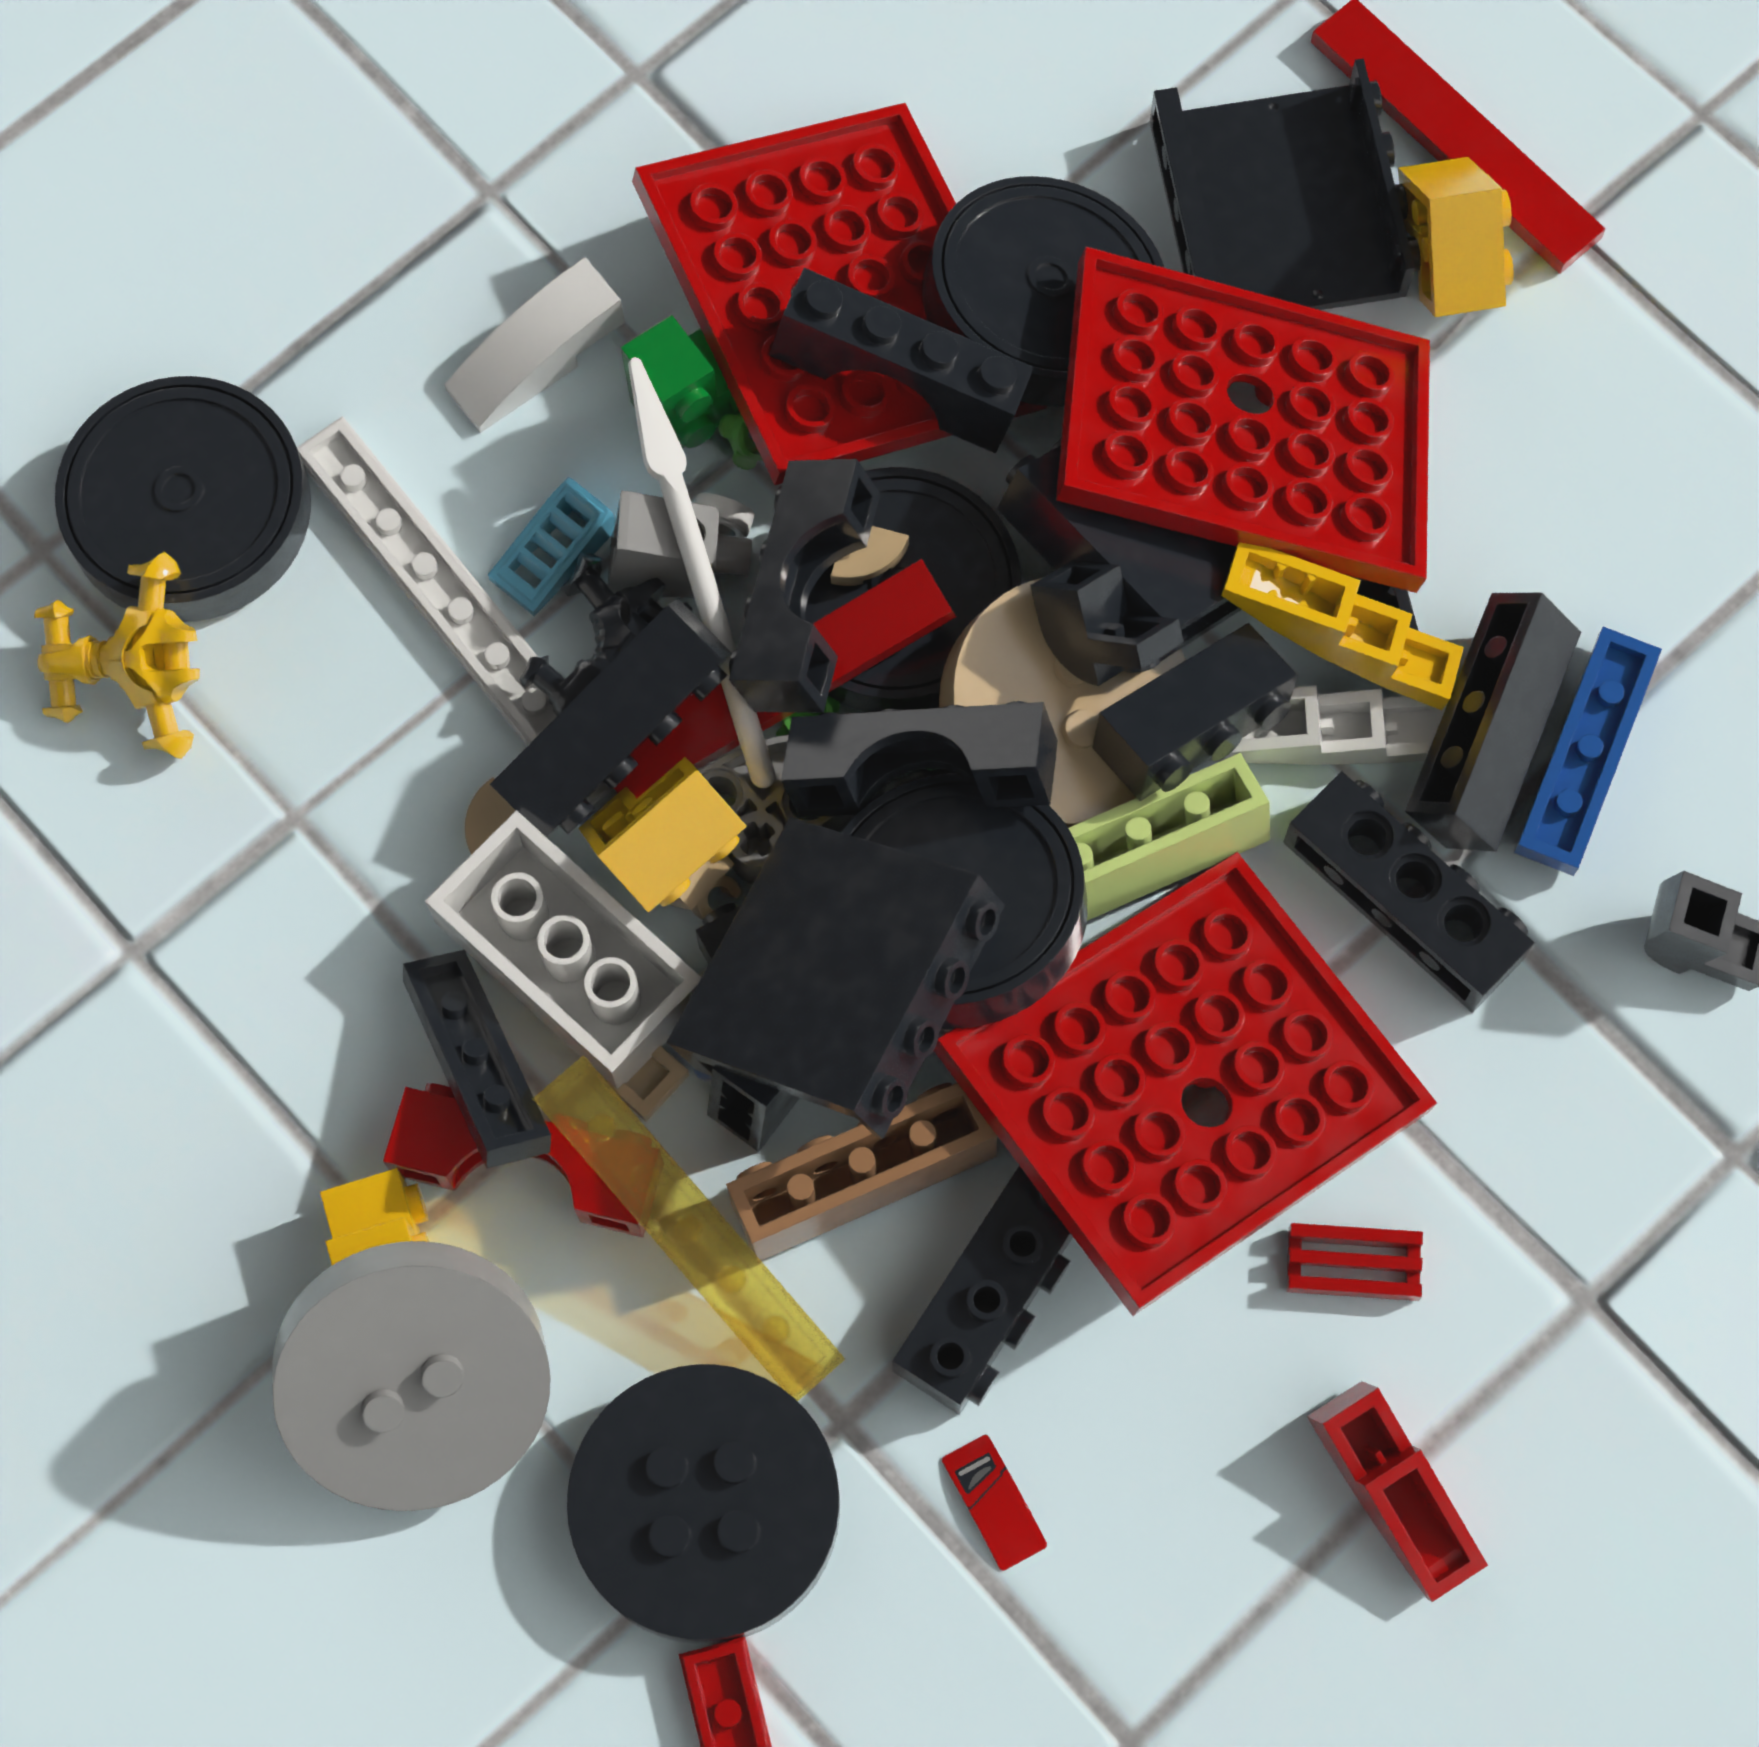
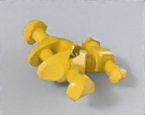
M163 552L149 562L129 565L127 573L141 577L138 607H127L119 628L115 630L114 636L109 637L107 641H98L95 637L89 635L79 638L75 643H71L69 616L73 615L74 609L67 607L60 600H56L48 606L37 608L34 612V618H43L45 645H41V654L38 655L37 665L39 671L43 672L44 680L49 681L51 707L42 708L43 714L46 717L56 718L65 723L71 722L75 716L83 712L81 706L76 705L74 679L84 684L95 685L101 678L110 677L111 680L116 681L119 687L125 691L135 709L146 708L154 738L142 742L144 750L158 749L175 758L182 759L192 748L194 734L190 730H178L171 703L180 700L187 688L200 679V668H190L188 642L198 641L195 629L185 624L175 612L163 608L166 580L177 579L181 574L177 562L166 552Z

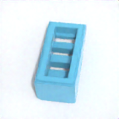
M568 477L551 494L488 574L489 580L535 617L570 579L575 570L579 554H595L611 537L615 521L612 511L576 481ZM572 511L587 522L584 528L568 517ZM556 528L573 541L568 548L550 535ZM538 547L557 561L552 568L532 554ZM521 564L542 580L536 589L515 573Z

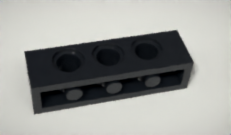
M1341 771L1290 822L1283 843L1473 1013L1521 964L1535 942L1527 936V927L1513 912L1503 907L1497 909L1479 893L1478 883L1466 870L1455 864L1448 866L1431 850L1432 845L1429 839L1419 828L1409 822L1401 824L1383 808L1384 802L1375 789L1362 780L1354 782ZM1354 835L1367 836L1377 844L1379 852L1373 855L1360 854L1350 846L1348 838ZM1402 877H1411L1418 880L1424 886L1426 896L1411 898L1404 895L1398 889L1396 880ZM1448 920L1465 922L1472 929L1474 939L1466 942L1455 940L1447 933L1444 922Z

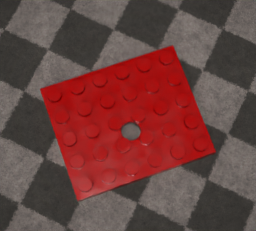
M906 103L635 167L632 178L634 188L774 485L783 483L789 461L857 459L860 462L952 436L939 429L936 415L926 400L916 391L896 379L870 371L850 370L837 373L824 380L769 356L783 313L791 298V290L796 286L804 267L927 320L922 300L923 273L940 225L956 202ZM1020 401L1014 418L1047 409L1048 406Z
M1085 247L1078 262L1056 500L1236 547L1241 542L1272 548L1344 575L1417 593L1427 579L1430 340ZM1234 382L1252 384L1255 386L1256 397L1261 403L1268 406L1269 410L1260 414L1243 411L1231 401L1227 390Z
M1238 852L1079 950L1073 963L1060 981L1044 997L1030 1007L991 1024L964 1029L954 1028L938 1038L936 1047L933 1050L1132 1316L1138 1314L1411 1126L1437 1105L1436 1100ZM1191 1084L1201 1088L1216 1087L1225 1096L1229 1106L1225 1118L1226 1122L1216 1127H1204L1193 1122L1186 1115L1182 1107L1183 1090Z

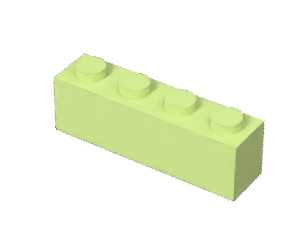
M1241 753L1190 774L1184 782L1171 791L1164 792L1162 789H1159L1142 801L1135 798L1068 828L1082 858L1087 893V921L1220 863L1236 852L1240 854L1270 840V802Z

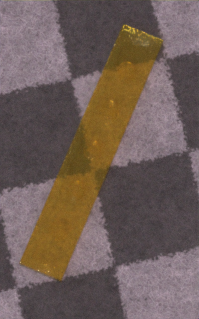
M584 1055L532 1098L782 1389L799 1401L845 1360L843 1355Z

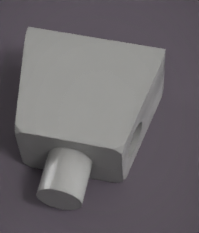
M621 491L611 535L607 586L615 594L624 588L637 586L650 579L658 578L666 585L661 597L694 598L664 498ZM691 503L713 574L715 572L748 576L752 557V539L718 535L719 510L713 506Z

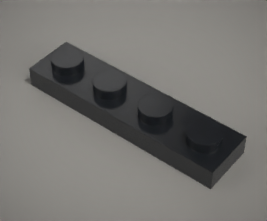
M465 949L403 963V983L486 1169L550 1153L551 1133Z

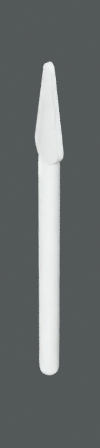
M634 357L629 361L628 368L644 466L647 472L659 482L701 621L733 653L737 649L682 475L687 464L686 455L641 360ZM729 657L720 666L728 674L721 682L751 781L758 788H767L774 783L776 778L774 766L757 712H754L729 681Z

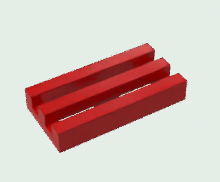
M1291 1223L1288 1227L1286 1292L1419 1301L1422 1297L1420 1273L1422 1272L1423 1258H1421L1423 1232ZM1302 1242L1406 1249V1256L1302 1250ZM1301 1265L1405 1272V1283L1301 1276Z

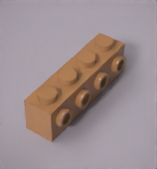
M943 1083L926 1090L918 1096L916 1101L905 1105L901 1113L893 1119L883 1139L874 1136L859 1122L857 1127L837 1136L825 1135L813 1139L802 1145L796 1154L780 1161L756 1164L741 1172L736 1177V1180L727 1183L726 1186L732 1207L758 1263L997 1157V1135L958 1083L953 1085L952 1083Z

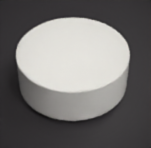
M712 493L697 494L694 503L713 506L719 510L718 535L745 538L749 535L755 513L749 507L725 496Z

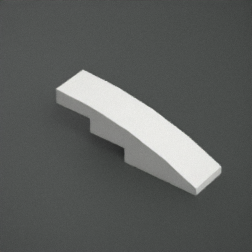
M1317 685L1294 687L1290 699L1291 709L1281 722L1265 731L1259 727L1243 737L1239 745L1229 755L1218 761L1225 760L1238 753L1242 754L1246 763L1338 765L1425 761L1446 706L1441 711L1406 696L1383 697L1382 689L1318 694Z

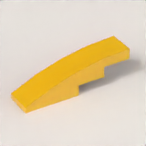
M1238 543L1221 596L1268 628L1324 660L1381 687L1441 711L1444 709L1451 698L1464 647L1409 628L1413 615L1411 613L1358 595L1357 591L1361 580L1272 548Z

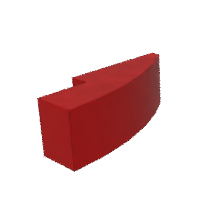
M1361 1381L1307 1416L1327 1452L1372 1522L1429 1601L1434 1602L1488 1566L1422 1450L1412 1446L1378 1387Z

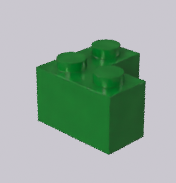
M671 315L620 347L631 404L634 406L628 363L632 358L637 357L641 360L682 449L685 447L691 449L703 444L713 435L724 415L740 413L701 328L687 335L677 320Z

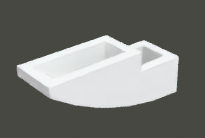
M584 257L553 279L500 324L444 384L446 391L477 430L482 433L578 367L576 357L578 354L624 324L625 319L621 299L590 261Z

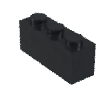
M1248 622L1101 711L1092 748L1139 801H1142L1159 789H1162L1164 792L1171 791L1185 781L1193 768L1209 758L1213 761L1223 759L1239 745L1243 737L1259 727L1265 731L1281 722L1291 709L1290 699L1298 674Z

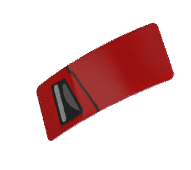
M983 1435L942 1458V1463L971 1513L1000 1570L1005 1571L1047 1547V1542L988 1435Z

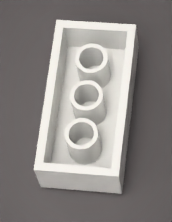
M517 810L425 900L436 925L461 948L465 949L473 959L617 1090L652 1057L651 1054L659 1046H663L667 1042L702 978Z

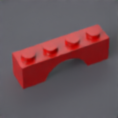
M427 1083L424 1091L405 1086L383 1163L388 1170L397 1168L404 1179L455 1191L472 1171L484 1164L452 1090L448 1086L436 1083ZM552 1114L550 1122L545 1121L551 1133L550 1153L534 1156L533 1158L548 1163L568 1181L571 1187L574 1210L579 1221L643 1238L664 1165L660 1150L651 1147L652 1139L636 1132L621 1129L615 1130L613 1137L589 1132V1124L583 1120L562 1114Z

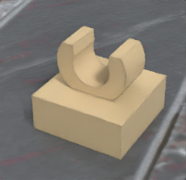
M726 856L714 864L707 861L689 877L691 883L688 889L670 905L691 910L695 916L703 920L713 911L708 904V894L713 888L719 887L727 897L737 899L741 894L738 883L733 878L725 876L734 865L732 860Z

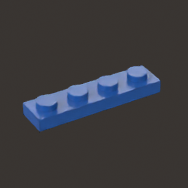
M1604 626L1602 627L1514 853L1566 874L1575 875L1581 864L1661 654V648Z

